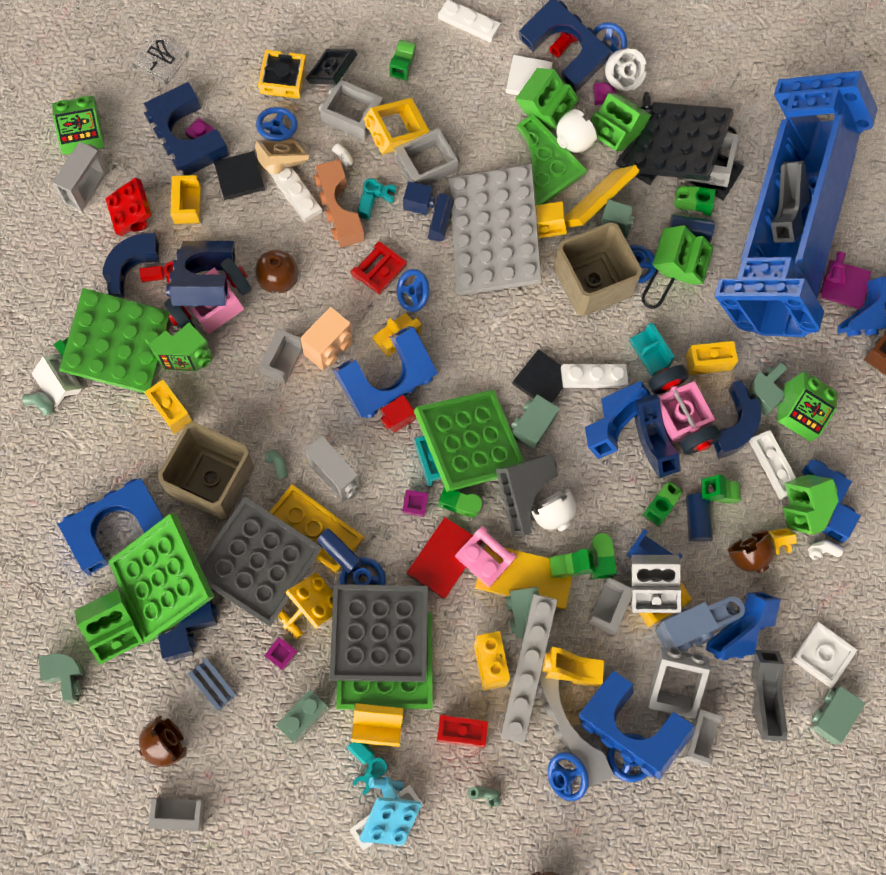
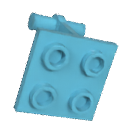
M371 777L369 779V787L381 789L383 798L377 797L359 838L361 842L393 845L405 844L422 803L420 801L400 799L395 790L402 791L404 785L401 780H391L390 777H383L382 779Z

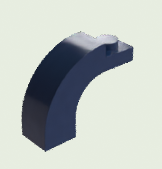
M155 233L131 236L116 245L108 254L103 266L102 275L107 282L109 295L124 299L125 278L130 269L141 263L159 262V241Z
M742 380L733 382L729 388V393L737 411V423L731 428L721 430V438L713 443L718 459L728 457L740 451L754 436L760 423L761 407L759 399H749V389L744 386Z
M657 394L635 400L637 414L634 418L637 432L653 470L659 478L680 472L679 453L669 441L664 429L660 398Z

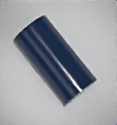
M442 193L438 195L427 236L429 240L443 241L445 239L454 203L453 198Z
M672 214L669 228L685 225L695 237L704 236L710 243L715 222L714 220Z
M702 493L690 494L686 497L689 541H712L710 500L702 499Z
M327 528L317 539V543L349 575L354 573L363 564V561L332 530Z

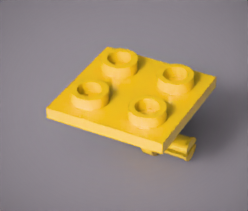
M315 572L285 592L299 608L296 614L290 618L282 609L277 616L284 624L283 628L285 630L288 629L297 640L304 633L295 623L303 614L315 629L332 618L333 591L321 576Z

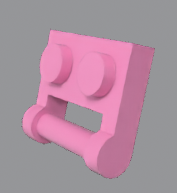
M482 526L460 549L455 558L490 588L514 562L517 556L513 552L507 551ZM483 540L504 561L499 564L477 543Z

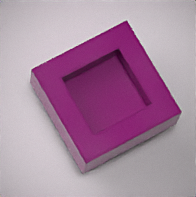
M610 83L593 84L594 105H603L608 93L615 94V88Z
M198 118L185 133L187 137L193 140L215 129Z
M406 490L402 514L425 517L429 493Z
M278 637L264 656L284 671L298 651Z

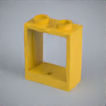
M412 97L372 107L364 118L365 125L371 132L375 144L380 149L382 155L394 152V148L430 132ZM399 113L409 134L392 138L382 117Z
M500 631L477 635L474 641V650L483 691L506 687L510 681Z

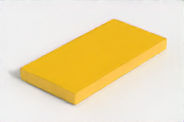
M633 165L613 170L564 216L566 227L582 226L590 220L608 200H611L639 173L637 166Z
M293 484L270 510L271 514L316 544H318L317 539L327 528L332 530L353 552L364 539L363 535ZM323 548L315 558L335 574L342 568Z
M485 543L484 551L501 564L504 559ZM508 548L505 549L510 553L513 552L517 558L490 588L477 577L475 589L503 596H510L509 590L537 586L540 595L556 598V608L562 610L566 609L572 577H551L549 558Z

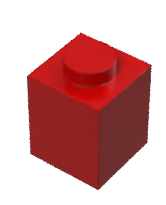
M404 395L381 409L382 417L380 420L386 429L390 428L393 433L416 420L414 409Z

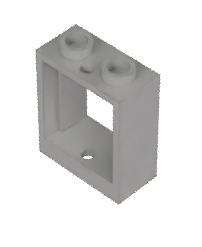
M340 79L337 85L331 86L328 98L319 107L321 122L365 141L370 131L365 125L364 118L370 108L383 105V98ZM341 94L369 106L360 122L332 111Z
M439 128L394 148L395 160L407 181L429 185L458 171L459 156L455 150L452 151L448 137L445 134L443 135ZM437 146L447 163L419 175L409 157Z
M727 132L721 148L730 149L727 167L714 165L709 181L686 180L728 187L739 135Z
M79 142L52 182L63 203L81 212L108 173L99 150L91 144L85 145Z
M320 436L304 450L310 467L342 502L347 498L351 500L358 494V489L360 488L358 474L323 436Z
M661 647L647 695L648 708L671 714L674 711L680 716L696 719L710 673L708 657L699 653L681 652L676 648ZM666 666L699 673L692 697L660 690Z

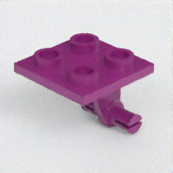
M839 251L837 252L836 260L830 259L828 262L820 298L860 309L864 305L867 282L870 279L871 271L845 264L846 253Z

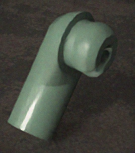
M33 393L23 395L24 405L35 404L43 415H50L54 412L53 403L46 394Z
M275 449L266 451L264 453L266 463L274 462L277 479L288 477L286 463L280 453Z
M474 786L468 791L471 799H488L490 807L501 804V794L498 790L484 786Z

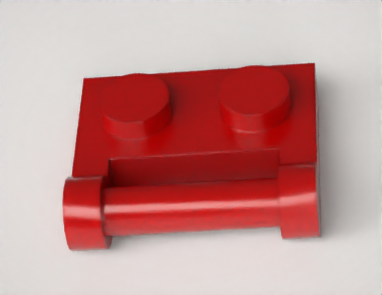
M377 242L374 245V250L358 267H354L350 273L355 279L360 280L380 295L407 266V261L383 243ZM380 255H384L368 274L364 273Z

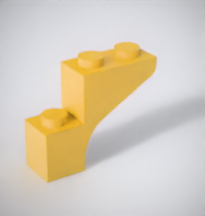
M552 647L548 653H545L542 671L546 672L545 678L571 681V684L600 687L603 684L604 660L580 657L557 647Z

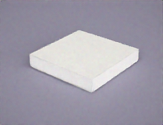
M513 55L506 93L518 95L537 68L552 69L553 62Z
M818 621L791 660L829 688H833L857 652V649Z

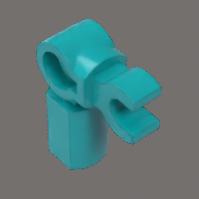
M366 179L363 183V194L361 195L357 210L359 218L370 219L375 198L382 197L386 202L392 203L394 196L389 195L388 192L396 193L397 187L395 185L383 186L375 179Z
M351 742L347 749L363 765L366 763L369 765L364 770L366 774L357 777L353 781L354 786L360 781L366 783V788L362 792L365 795L371 790L369 779L371 777L380 779L386 774L388 765L382 758H376L374 756L375 752L366 743Z

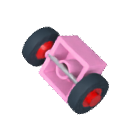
M230 258L221 263V267L227 276L228 298L226 306H186L185 308L184 306H172L171 298L166 300L164 305L170 312L168 317L175 327L179 325L182 329L190 323L196 329L191 321L190 312L195 315L203 328L210 334L242 312L244 308L231 291L230 284L232 287L237 288L243 296L252 290L246 280L248 275L241 266L237 267ZM213 268L204 275L220 274L217 272L215 268Z
M677 365L660 371L649 381V386L654 394L667 392L658 397L660 398L664 429L671 444L681 441L680 445L685 454L702 452L721 438V433L716 425H712L715 418L695 381L678 388L680 384L688 379L689 373L684 365Z

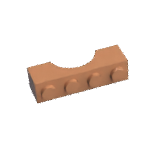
M340 159L316 165L317 174H314L313 177L316 187L320 186L322 192H319L322 205L326 204L328 209L325 210L328 223L332 222L334 227L331 228L333 240H338L340 248L363 242L364 231L358 213L348 212L342 209L336 202L340 192L347 188L346 177Z

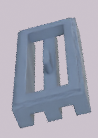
M207 658L203 660V663L197 665L193 671L188 673L217 711L237 696ZM205 667L209 668L229 693V696L225 697L203 670ZM198 673L202 675L222 700L219 704L196 676Z

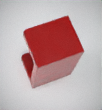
M440 715L436 742L485 748L488 721Z

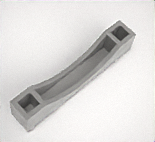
M536 593L532 595L500 738L520 743L525 742L557 605L556 598Z
M552 641L547 643L545 653H548L552 647H555ZM541 669L536 693L538 695L542 694L544 698V711L548 718L552 716L555 726H553L554 733L558 740H563L566 747L563 749V752L574 754L583 762L589 778L588 788L613 777L614 774L604 753L583 740L572 728L565 716L560 702L559 680L545 678L546 672ZM579 775L575 779L578 785L581 786V775Z

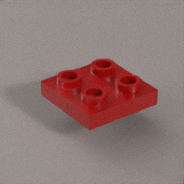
M133 178L105 198L116 235L123 236L129 231H142L148 226L146 219L151 217L152 214L141 179Z

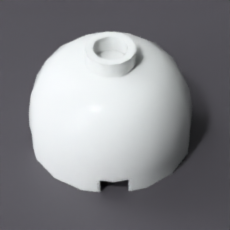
M624 48L615 51L608 58L605 65V75L608 82L618 90L628 91L637 89L646 77V71H644L646 60L642 53L636 49Z
M576 109L566 113L559 120L556 129L558 144L573 153L586 151L597 140L596 131L591 121H585L582 118L585 114Z
M565 489L566 494H562L559 491L539 502L541 507L536 510L534 506L532 507L531 515L538 525L548 530L557 528L559 531L571 525L569 521L576 514L577 504L570 489Z

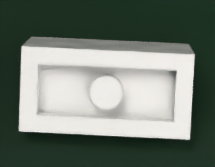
M61 354L42 357L32 372L33 377L44 394L52 401L53 408L59 405L64 396L79 394L83 389L74 375L59 371L63 358Z

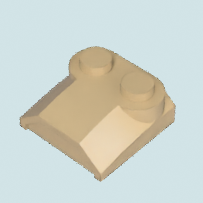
M296 139L278 142L256 140L257 159L270 174H279L285 167L303 164L309 158V155L301 148Z

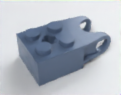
M728 597L710 606H707L706 602L664 620L655 631L664 648H676L681 652H687L689 648L693 647L694 643L696 646H700L708 642L709 639L714 637L715 633L741 618L745 613V606L737 597ZM728 603H736L739 607V613L737 614L734 607Z

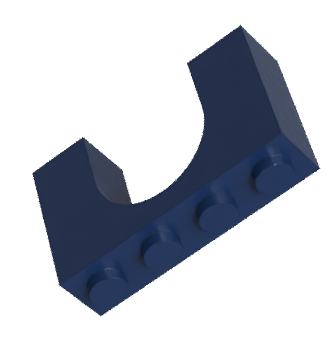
M549 0L519 30V39L534 52L548 37L555 33L564 32L576 37L582 49L579 55L562 71V80L577 92L607 62L611 56V48L605 41H600L590 27L586 28L576 14L572 15L561 0Z
M189 82L144 103L146 112H144L145 118L149 124H154L153 131L158 140L163 139L164 143L162 146L167 155L173 156L172 163L177 172L181 170L184 176H189L213 164L214 161L229 156L227 145L217 129L193 140H182L171 133L173 126L178 120L201 109L198 97Z
M182 241L180 249H177L176 252L177 260L173 262V272H170V283H167L166 286L167 297H171L172 306H226L228 298L227 276L200 275L196 273L210 271L213 268L217 271H224L221 263L227 258L232 259L235 263L234 241Z

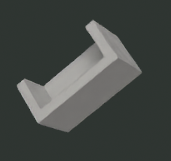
M278 329L259 365L261 374L286 384L303 350L300 337Z
M608 578L588 624L614 635L620 626L632 597V588Z
M702 709L698 710L696 719L692 718L691 722L694 725V735L685 745L683 759L703 766L711 765L712 759L709 757L718 723L723 720L722 716Z
M152 797L148 828L202 831L205 800Z

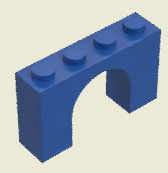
M407 326L390 336L402 362L400 377L390 387L383 389L372 387L359 364L354 359H350L332 369L359 417L370 418L377 413V409L382 406L385 407L401 395L407 396L413 393L416 386L430 383L433 381V376L438 374L414 327Z
M141 478L128 481L124 485L125 487L117 491L108 492L100 501L85 505L82 511L65 516L62 522L57 524L82 571L88 576L109 564L96 539L97 527L105 516L116 511L129 512L136 517L144 533L164 519L159 507Z
M613 670L580 712L581 727L590 734L595 733L601 737L600 740L607 747L618 749L621 752V756L628 762H636L641 766V770L651 778L655 776L660 780L694 735V725L673 711L661 729L648 739L635 740L622 734L616 726V717L632 696L634 690L633 683Z

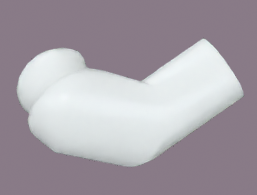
M337 143L332 151L340 158L342 168H347L353 164V158L348 150L340 143Z
M826 539L811 544L808 549L810 558L818 560L826 552L840 557L844 550L843 547Z

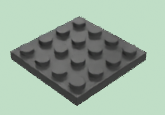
M244 496L199 564L211 589L271 627L290 598L285 592L300 583L323 547Z
M333 584L330 681L426 682L428 586Z

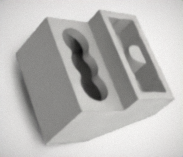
M631 555L632 613H681V564L679 555Z

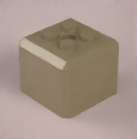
M612 222L561 241L554 265V271L576 314L581 316L589 315L631 298L642 273V269L618 224ZM595 276L599 279V283L592 284L588 281V278Z
M196 422L186 424L161 468L158 477L161 485L170 497L221 520L229 516L255 467L246 445ZM208 474H216L217 480L215 483L208 484L205 482Z

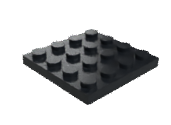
M653 102L651 110L654 112V117L647 122L645 128L641 131L627 167L636 165L639 169V174L709 181L732 120L733 109Z

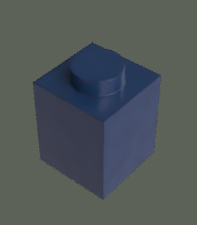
M408 181L403 197V210L428 215L429 208L434 207L436 198L433 195V187Z

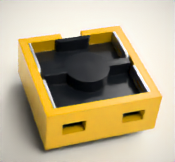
M265 50L258 83L260 94L300 99L307 67L306 55L296 53L283 55L280 51Z

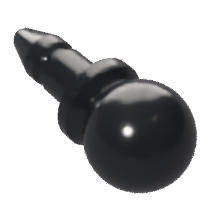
M646 91L643 95V106L641 108L651 114L649 118L651 120L654 117V112L651 110L653 106L651 105V97L648 91Z

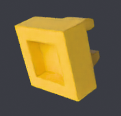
M788 528L768 531L774 539L776 555H780L779 548L785 545V551L791 553V544L797 543L794 532Z

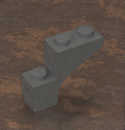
M805 161L784 162L781 165L779 207L774 220L771 222L774 242H795L803 233L804 227L801 211L810 202Z
M755 650L751 672L756 686L752 707L755 722L762 739L786 741L787 724L782 695L784 662L779 651Z

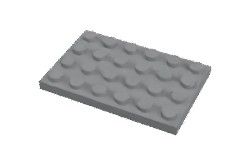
M532 164L450 178L451 198L454 200L452 225L456 292L458 296L543 283Z

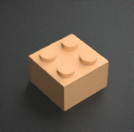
M330 307L300 338L304 355L323 371L328 366L331 367L337 361V356L342 351L348 350L352 345L351 323Z

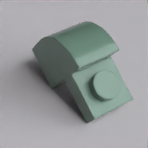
M782 363L776 368L771 366L764 374L759 371L749 387L750 399H759L761 412L765 416H768L784 399V392L774 384L787 369Z
M56 653L39 656L41 681L47 684L61 681L63 701L67 703L79 702L78 695L81 694V685L79 680L76 681V678L86 676L82 665L64 654Z

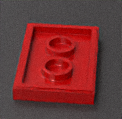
M444 517L406 574L423 586H428L429 590L445 600L467 568L455 558V555L474 535ZM480 540L477 544L481 547L483 541Z

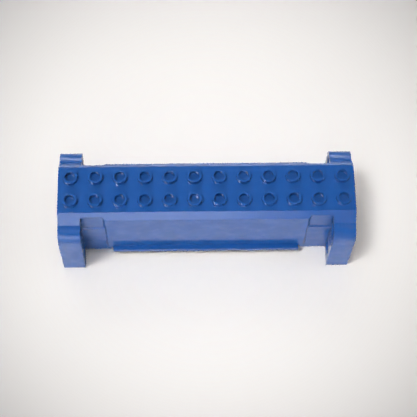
M862 71L778 79L774 96L786 119L781 120L741 257L742 263L737 279H719L714 295L735 326L741 330L754 332L761 336L805 337L809 333H816L820 330L824 310L817 297L854 163L856 147L860 134L864 130L873 128L878 111ZM834 113L835 115L834 121H820L817 115ZM805 161L806 174L819 172L810 208L805 207L801 211L804 227L803 233L795 242H774L771 222L774 220L779 207L781 165L784 162Z

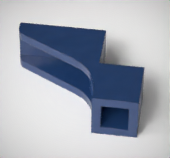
M212 599L183 619L176 628L165 634L158 635L163 660L169 662L195 655L193 648L197 647L194 633L190 634V632L217 625L216 618L220 617L218 606L216 603L213 604Z

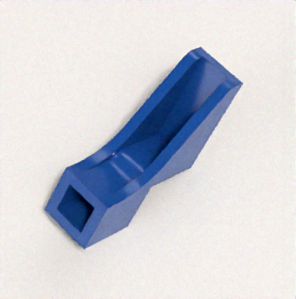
M879 277L867 282L868 293L866 302L860 309L838 325V334L847 333V337H854L865 333V336L878 335L879 330L886 329V277Z
M642 381L602 398L604 419L585 427L588 448L598 459L618 451V437L621 430L637 414L635 400L651 395Z
M811 459L802 470L803 475L809 474L831 478L837 486L839 501L822 533L842 544L849 539L861 516L852 507L841 504L852 481L847 479L843 473L827 468L826 464L822 461Z
M765 592L747 593L743 616L730 623L707 642L705 650L713 653L714 657L720 660H729V658L733 657L744 658L747 655H754L759 631L776 624L781 599Z

